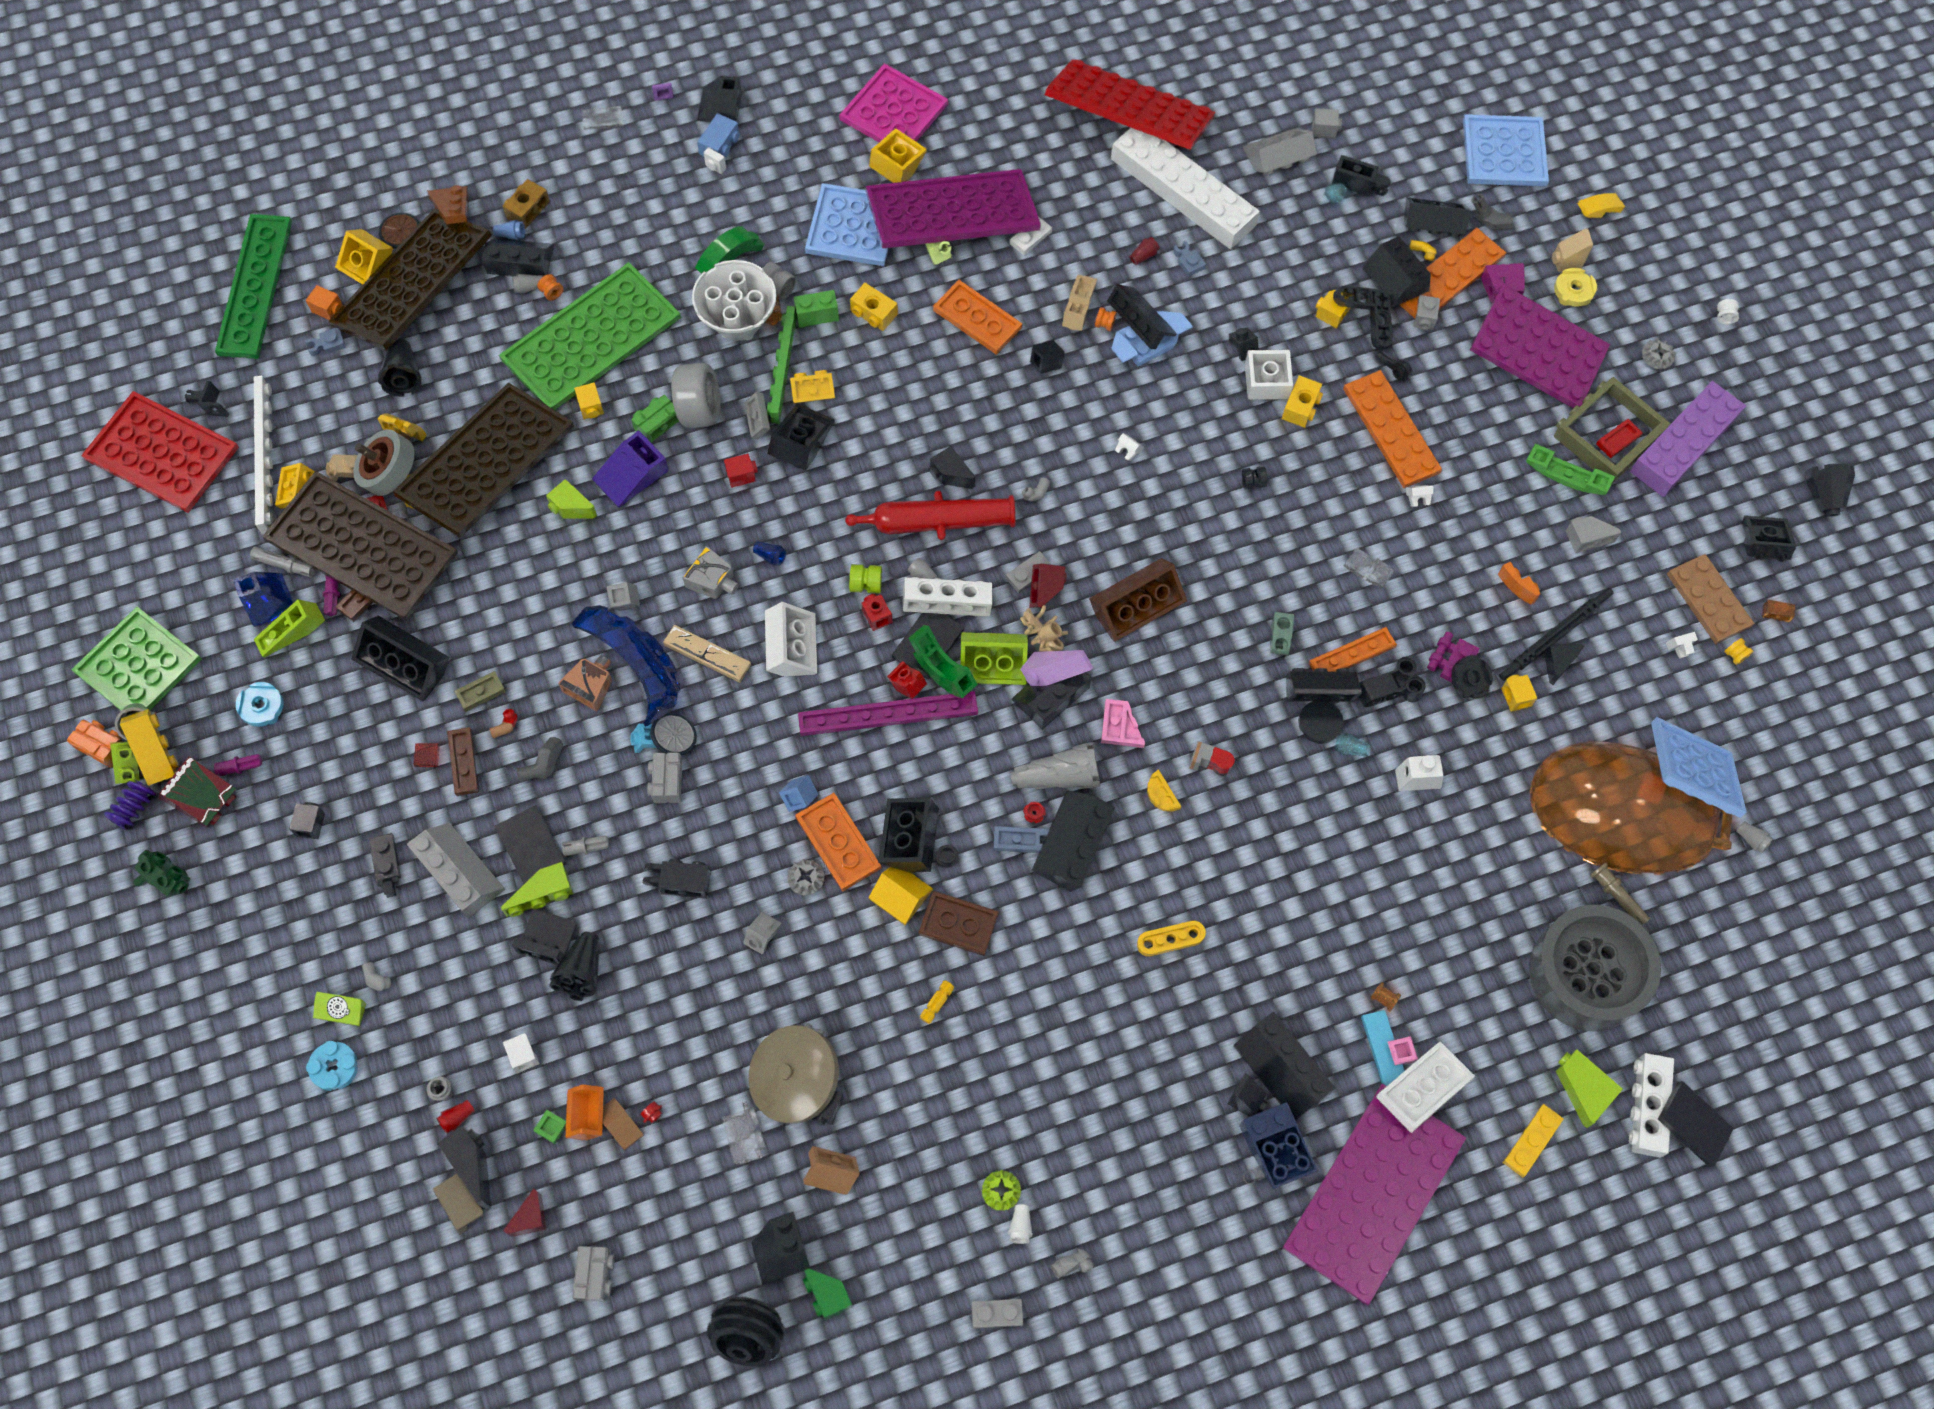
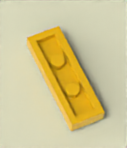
M1545 1104L1541 1105L1502 1163L1522 1178L1525 1177L1564 1118Z

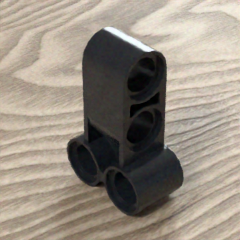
M1407 656L1402 657L1398 660L1393 671L1359 682L1362 689V694L1359 698L1363 707H1371L1401 696L1408 702H1417L1426 688V683L1423 678L1414 676L1417 668L1415 660ZM1400 668H1407L1409 672H1403ZM1409 687L1417 688L1418 692L1412 691Z

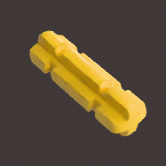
M946 980L942 982L939 986L940 990L935 992L927 1004V1009H924L921 1013L920 1018L925 1023L930 1024L935 1018L934 1014L939 1012L948 999L947 995L950 996L954 990V986Z

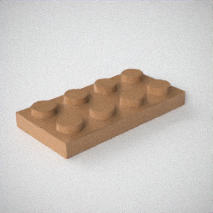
M1706 554L1669 570L1667 576L1715 645L1751 628L1755 624Z

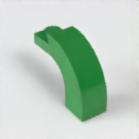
M743 226L732 228L717 237L706 248L695 268L701 274L704 271L708 272L715 267V264L734 260L742 253L762 251L765 244L756 233L748 232Z
M923 625L908 638L915 650L913 655L918 663L944 690L954 696L963 698L978 685L968 667L956 663L943 651L929 626Z

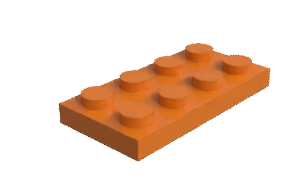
M960 280L933 305L934 312L996 355L1022 329L1023 323Z
M835 793L828 795L795 815L796 820L842 892L882 869L881 864Z

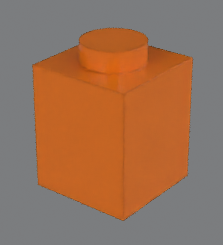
M316 285L305 300L312 313L328 320L343 306L338 294Z

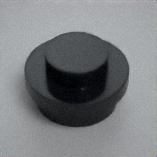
M943 845L937 850L936 861L940 866L950 868L958 862L959 854L955 847Z

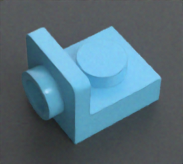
M638 724L631 733L630 742L631 745H634L635 753H640L643 748H657L651 739L652 724Z

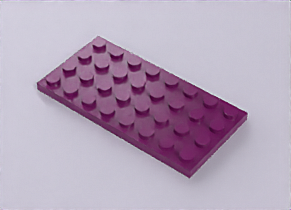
M1022 169L866 186V195L882 249L1038 231L1041 228V223Z
M1381 1084L1282 1247V1249L1366 1305H1369L1466 1140L1465 1136L1434 1116L1429 1117L1411 1133L1376 1098L1387 1087L1384 1084Z

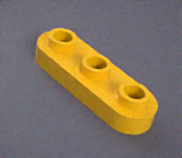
M1189 921L1147 931L1139 936L1137 949L1144 956H1154L1196 946L1204 940L1206 930L1200 922ZM1189 932H1195L1197 937H1190ZM1173 937L1175 942L1169 943L1166 938ZM1150 942L1152 948H1146L1144 943Z

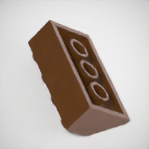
M1163 558L1089 598L1097 619L1114 642L1187 602L1174 564Z

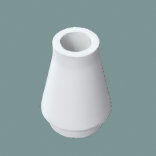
M1015 1205L1014 1215L1008 1231L1011 1242L1026 1244L1029 1243L1030 1237H1032L1030 1207L1027 1205Z

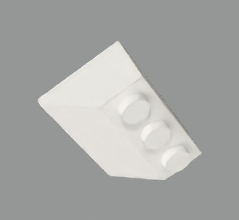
M784 602L765 610L766 671L781 676L817 674L815 613Z

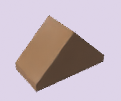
M615 1097L603 1106V1124L624 1151L644 1136Z

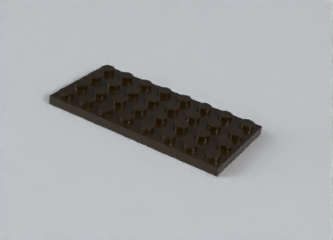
M433 209L328 322L333 328H338L342 332L387 351L467 262L473 258L478 250L485 245L492 236L489 229L468 221L446 224L440 216L439 210Z
M508 382L393 491L394 495L461 538L574 428V423Z
M317 471L313 473L262 536L268 543L404 620L410 617L458 554L457 549Z

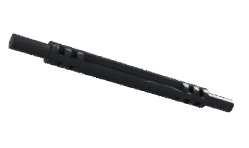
M1608 587L1595 598H1590L1515 658L1513 664L1499 674L1500 679L1506 681L1508 677L1518 670H1523L1550 646L1554 645L1598 610L1600 604L1614 594L1613 590Z

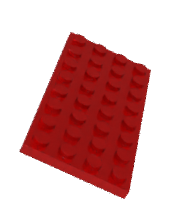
M1072 59L1045 90V96L1189 150L1193 148L1215 116V112L1206 106H1198L1190 100L1176 98L1171 93H1163L1152 86L1141 85L1136 80L1122 78L1117 73L1106 72L1098 66L1087 65L1079 59Z

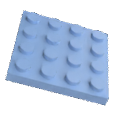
M1464 115L1463 128L1468 184L1548 185L1549 177L1543 117Z
M822 183L805 246V253L885 266L889 248L882 249L866 190Z
M1656 717L1651 722L1663 782L1670 787L1684 791L1689 796L1703 800L1708 805H1714L1728 814L1741 818L1746 813V808L1732 752Z

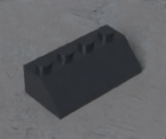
M378 615L361 623L351 660L417 699L425 701L444 676L450 657Z
M1067 790L1031 871L1070 892L1081 888L1115 807L1096 796Z
M1272 1012L1256 1024L1233 1045L1280 1105L1288 1103L1295 1121L1329 1096L1335 1089V1086L1275 1012Z

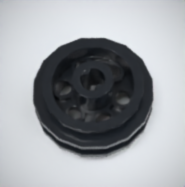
M733 1297L719 1304L712 1311L711 1321L707 1326V1337L714 1352L723 1359L742 1366H761L780 1353L781 1342L785 1335V1327L781 1322L778 1312L770 1305L749 1297Z

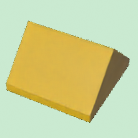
M889 867L880 875L869 896V900L906 925L933 891V888L911 872Z

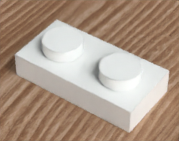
M1040 217V230L1017 233L1010 239V245L1024 256L1052 232V227Z

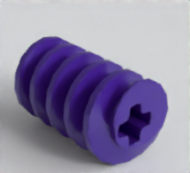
M135 780L136 783L128 781L127 786L130 790H121L124 797L117 796L115 799L119 805H110L113 813H104L109 821L126 831L125 825H134L130 818L140 817L136 810H145L141 803L151 802L147 795H156L152 789Z

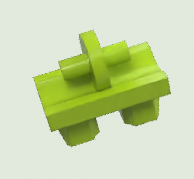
M128 741L110 743L115 784L128 783V781L136 782L135 780L140 781L138 763Z

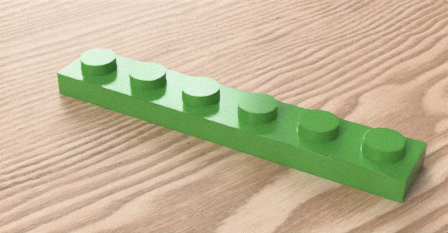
M787 306L786 314H782L781 324L784 328L783 331L779 332L781 347L776 350L778 365L773 368L775 384H771L770 397H772V402H768L767 415H770L771 422L780 424L797 319L795 306Z

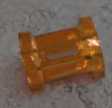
M1381 981L1370 999L1378 1001L1387 1007V1011L1391 1012L1401 994H1395L1386 988Z

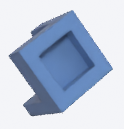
M809 775L791 780L779 792L789 812L807 807L818 796V792Z

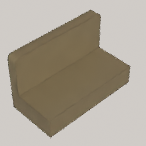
M458 1174L433 1188L438 1201L459 1235L468 1230L466 1225L483 1215L482 1209L476 1203Z

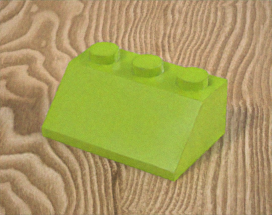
M961 632L960 665L970 669L977 684L1026 685L1025 676L1020 669L1027 661V635Z

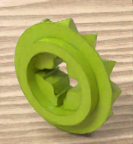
M1003 1170L992 1172L984 1180L982 1186L984 1201L988 1206L999 1211L1008 1210L1015 1206L1021 1195L1019 1180L1012 1173ZM1001 1180H1003L1004 1188L1012 1190L1004 1193L1002 1201L1000 1200L999 1192L991 1190L998 1188Z

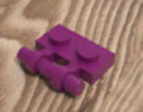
M1447 631L1437 642L1438 647L1435 653H1432L1429 657L1427 669L1430 671H1435L1437 667L1443 669L1440 677L1452 683V668L1456 661L1465 656H1476L1480 648L1462 639H1459L1457 645L1453 644L1451 640L1454 635ZM1445 651L1451 653L1448 661L1443 658Z

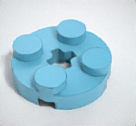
M256 682L249 685L250 688L239 693L236 700V710L245 723L261 727L268 724L272 725L278 721V717L283 710L284 701L281 693L273 685L266 682ZM260 700H263L264 706L262 708L258 709L256 706H254L255 704H258Z
M327 1041L312 1053L306 1065V1070L311 1081L319 1088L326 1091L342 1089L348 1086L357 1074V1056L346 1044ZM337 1060L336 1065L338 1069L328 1072V1064Z

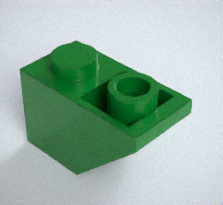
M811 1269L804 1271L807 1277L802 1280L807 1292L813 1291L816 1301L812 1303L818 1317L823 1315L826 1321L853 1308L842 1281Z

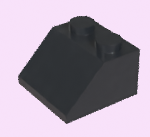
M794 1211L770 1219L751 1242L762 1284L810 1268Z

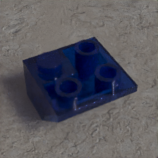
M254 571L233 579L238 596L254 627L278 618L294 603L282 573Z

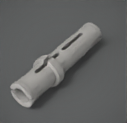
M256 546L250 552L251 560L284 569L290 574L297 573L312 578L316 572V569L293 556H283Z

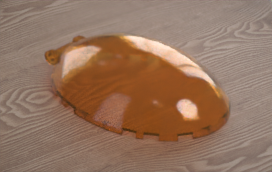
M1604 741L1582 742L1566 746L1552 753L1541 763L1533 776L1530 787V801L1533 812L1537 813L1542 823L1540 826L1551 838L1554 837L1563 844L1565 850L1575 852L1583 857L1582 860L1601 867L1604 863H1607V868L1615 871L1660 875L1665 872H1678L1693 867L1708 857L1712 847L1721 850L1731 849L1730 832L1733 814H1728L1714 805H1708L1699 798L1689 796L1684 791L1666 785L1662 779L1657 753L1622 743ZM1719 812H1723L1720 838H1718L1716 833L1719 823Z

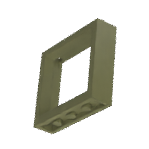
M1612 377L1607 382L1602 381L1594 394L1589 393L1582 401L1583 404L1580 407L1576 405L1569 413L1570 416L1567 419L1562 418L1557 423L1556 427L1558 429L1553 437L1593 470L1596 468L1615 476L1613 484L1638 460L1671 423L1616 378ZM1606 393L1610 394L1653 429L1616 465L1570 428Z

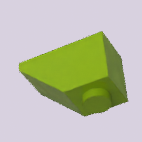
M566 479L546 495L549 502L548 508L555 515L558 513L564 519H589L597 516L594 505Z

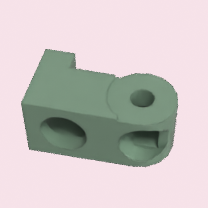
M1274 612L1271 622L1270 653L1288 656L1293 633L1294 614Z

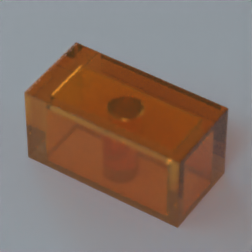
M1767 600L1763 604L1762 617L1790 622L1795 617V604Z

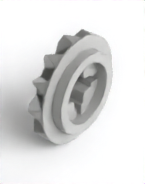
M1659 339L1655 341L1650 340L1642 349L1644 361L1653 368L1665 369L1670 367L1675 361L1676 352L1673 351V346L1667 344V340L1664 342ZM1657 349L1660 350V353H1663L1661 358L1659 354L1656 353Z
M802 859L797 863L794 862L791 869L788 870V884L797 894L811 895L822 887L824 872L821 866L814 862V860ZM801 871L806 874L812 872L810 874L811 883L805 879L800 880L802 878Z

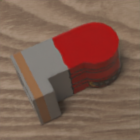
M1197 741L1189 768L1197 771L1198 767L1202 766L1213 770L1218 775L1224 776L1232 770L1235 759L1226 750Z

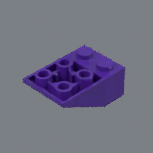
M638 430L620 444L592 480L620 508L668 472L669 469L666 458Z

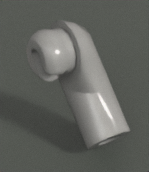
M1041 478L1037 488H1024L1022 491L1024 499L1029 502L1042 499L1046 494L1050 481L1047 478Z
M373 962L362 965L365 982L368 987L377 991L390 988V978L376 974Z

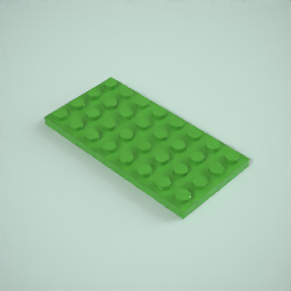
M628 262L499 354V358L540 402L556 410L576 395L575 387L587 385L599 379L681 319V314Z

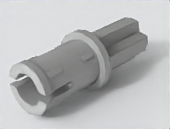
M605 835L587 839L582 837L580 840L562 842V846H564L562 851L565 857L581 853L588 855L591 851L609 848V839Z

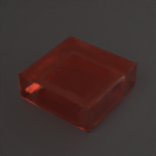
M415 743L413 765L415 767H438L439 744Z

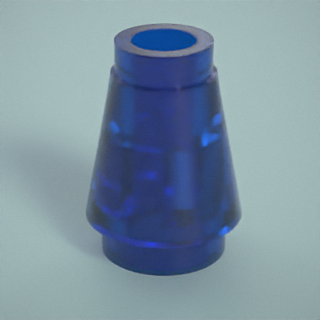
M757 541L753 546V553L773 566H780L786 558V550L781 545Z

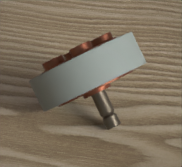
M386 429L374 434L364 445L361 443L356 444L355 450L359 453L354 464V479L359 486L377 496H384L393 492L406 479L413 465L414 447L412 443L395 431Z

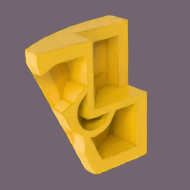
M389 413L381 414L378 417L383 430H393L399 435L403 432L421 442L427 436L420 426Z

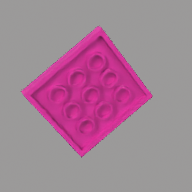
M884 63L840 113L839 119L877 142L883 140L895 128L917 142L946 108L948 99Z

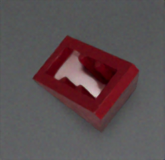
M534 1188L503 1230L511 1237L547 1230L542 1195Z

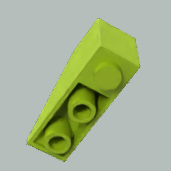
M560 862L539 869L501 906L505 916L516 917L523 914L525 910L531 908L540 909L548 902L554 900L563 901L573 894L563 863Z

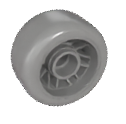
M706 363L678 366L672 375L671 391L674 410L679 422L687 428L714 425L720 416L721 400L719 385L713 368Z

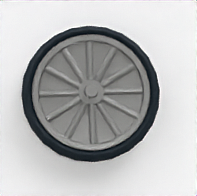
M663 714L656 718L651 726V739L662 753H680L683 756L689 753L696 744L697 734L693 724L680 714Z

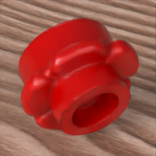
M1031 802L1024 807V818L1030 823H1040L1046 814V810L1039 802Z
M655 1101L649 1104L640 1114L644 1118L643 1122L647 1123L650 1121L654 1123L663 1114L660 1111L662 1105H658Z

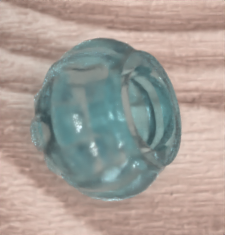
M1343 183L1328 185L1325 188L1324 195L1330 202L1339 203L1346 196L1347 188Z

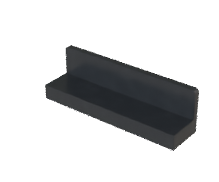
M1116 284L1107 302L1150 349L1156 350L1164 335L1176 336L1177 333L1134 287Z

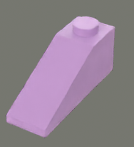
M1083 650L1033 652L1020 670L1030 686H1047L1090 671L1093 666Z

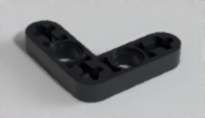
M1343 285L1335 290L1333 299L1337 305L1370 310L1371 343L1378 350L1388 347L1392 343L1391 299L1389 294L1384 290ZM1359 293L1365 296V303L1358 299ZM1378 315L1384 318V325L1377 321Z

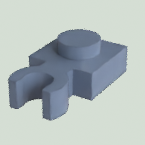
M1183 241V250L1179 249L1177 245L1174 246L1173 253L1179 257L1178 264L1188 277L1206 268V263L1196 250L1190 252L1189 244L1186 241Z
M338 328L318 333L319 339L309 338L305 341L308 347L314 346L308 349L311 356L318 355L322 350L329 354L346 348L341 331Z

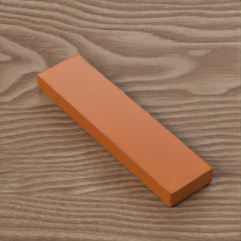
M1384 627L1311 659L1309 665L1313 671L1316 668H1326L1328 672H1336V669L1351 668L1396 648L1397 644L1387 627Z

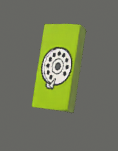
M316 992L313 1018L360 1026L366 1003L358 998Z

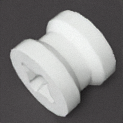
M1725 299L1717 304L1719 312L1717 320L1719 323L1733 324L1738 321L1739 313L1737 311L1739 303L1736 300Z

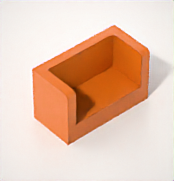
M579 1085L567 1090L565 1138L590 1140L602 1136L604 1087Z

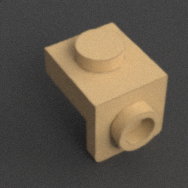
M333 454L330 462L326 464V474L335 482H337L339 477L354 478L353 471L357 455Z

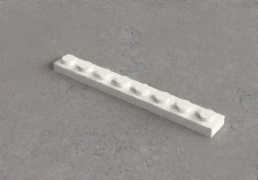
M254 376L255 525L263 535L274 523L273 515L270 512V506H273V497L270 493V488L273 487V480L270 475V469L273 468L270 450H272L273 446L271 438H269V432H272V424L269 419V414H272V407L269 402L272 390L270 384L266 383L263 376Z

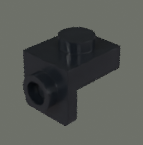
M1239 328L1235 332L1229 333V341L1238 349L1241 361L1246 360L1248 350H1259L1258 337L1248 328Z

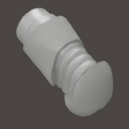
M1077 1249L1078 1252L1057 1258V1261L1051 1265V1269L1057 1278L1065 1276L1079 1267L1082 1272L1087 1273L1094 1266L1091 1261L1092 1257L1085 1250Z

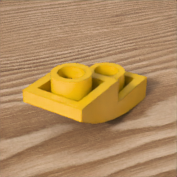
M1616 193L1591 196L1577 203L1582 210V214L1587 218H1602L1606 212L1621 213L1625 208Z

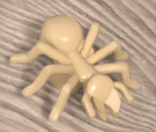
M1043 605L1041 611L1036 616L1033 615L1030 608H1027L1023 617L1020 618L1022 623L1028 627L1024 634L1038 633L1030 644L1040 643L1039 652L1062 651L1064 644L1059 637L1067 635L1068 631H1062L1059 624L1055 622L1057 616H1053L1042 625L1039 618L1045 613L1046 606Z

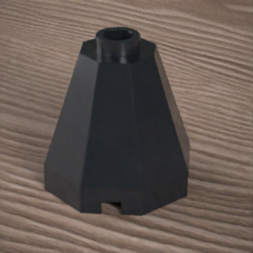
M1826 464L1822 470H1819L1817 466L1805 472V481L1821 513L1826 514L1828 517L1839 516L1840 512L1846 510L1855 478V468L1853 466L1850 467L1849 464Z

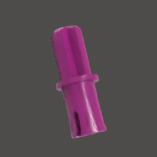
M325 575V591L322 593L324 597L323 613L332 617L337 614L335 606L338 604V598H340L341 594L338 592L339 582Z
M259 754L242 758L235 756L231 760L214 763V771L219 777L231 773L241 774L243 770L260 767L262 759Z

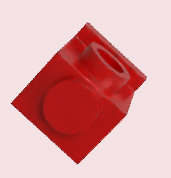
M870 594L864 598V602H861L862 611L872 631L893 623L892 612L889 610L881 594L878 596Z
M903 661L887 676L897 692L911 699L927 685L921 672L907 666Z

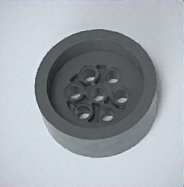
M1584 905L1562 914L1538 938L1530 956L1529 976L1536 997L1553 1017L1572 1028L1597 1032L1610 1030L1622 1025L1652 1000L1660 983L1661 961L1652 937L1632 916L1609 906ZM1578 945L1583 946L1586 953L1579 951ZM1601 951L1606 952L1609 955V959L1604 958ZM1563 961L1569 962L1572 970L1567 969ZM1587 967L1594 970V976L1588 973ZM1610 973H1614L1617 976L1618 981H1614L1611 978ZM1572 983H1576L1581 991L1574 990ZM1595 990H1601L1604 998L1599 997Z

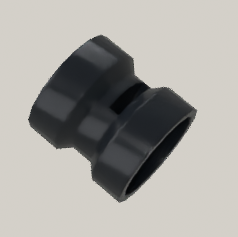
M1264 466L1253 470L1250 468L1242 469V483L1245 490L1252 489L1254 486L1259 488L1267 487V472Z

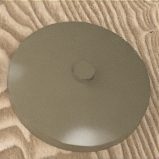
M799 1025L780 1028L768 1035L760 1043L753 1055L748 1077L751 1096L759 1110L775 1121L787 1124L806 1122L821 1113L831 1101L838 1084L839 1064L833 1046L818 1031Z

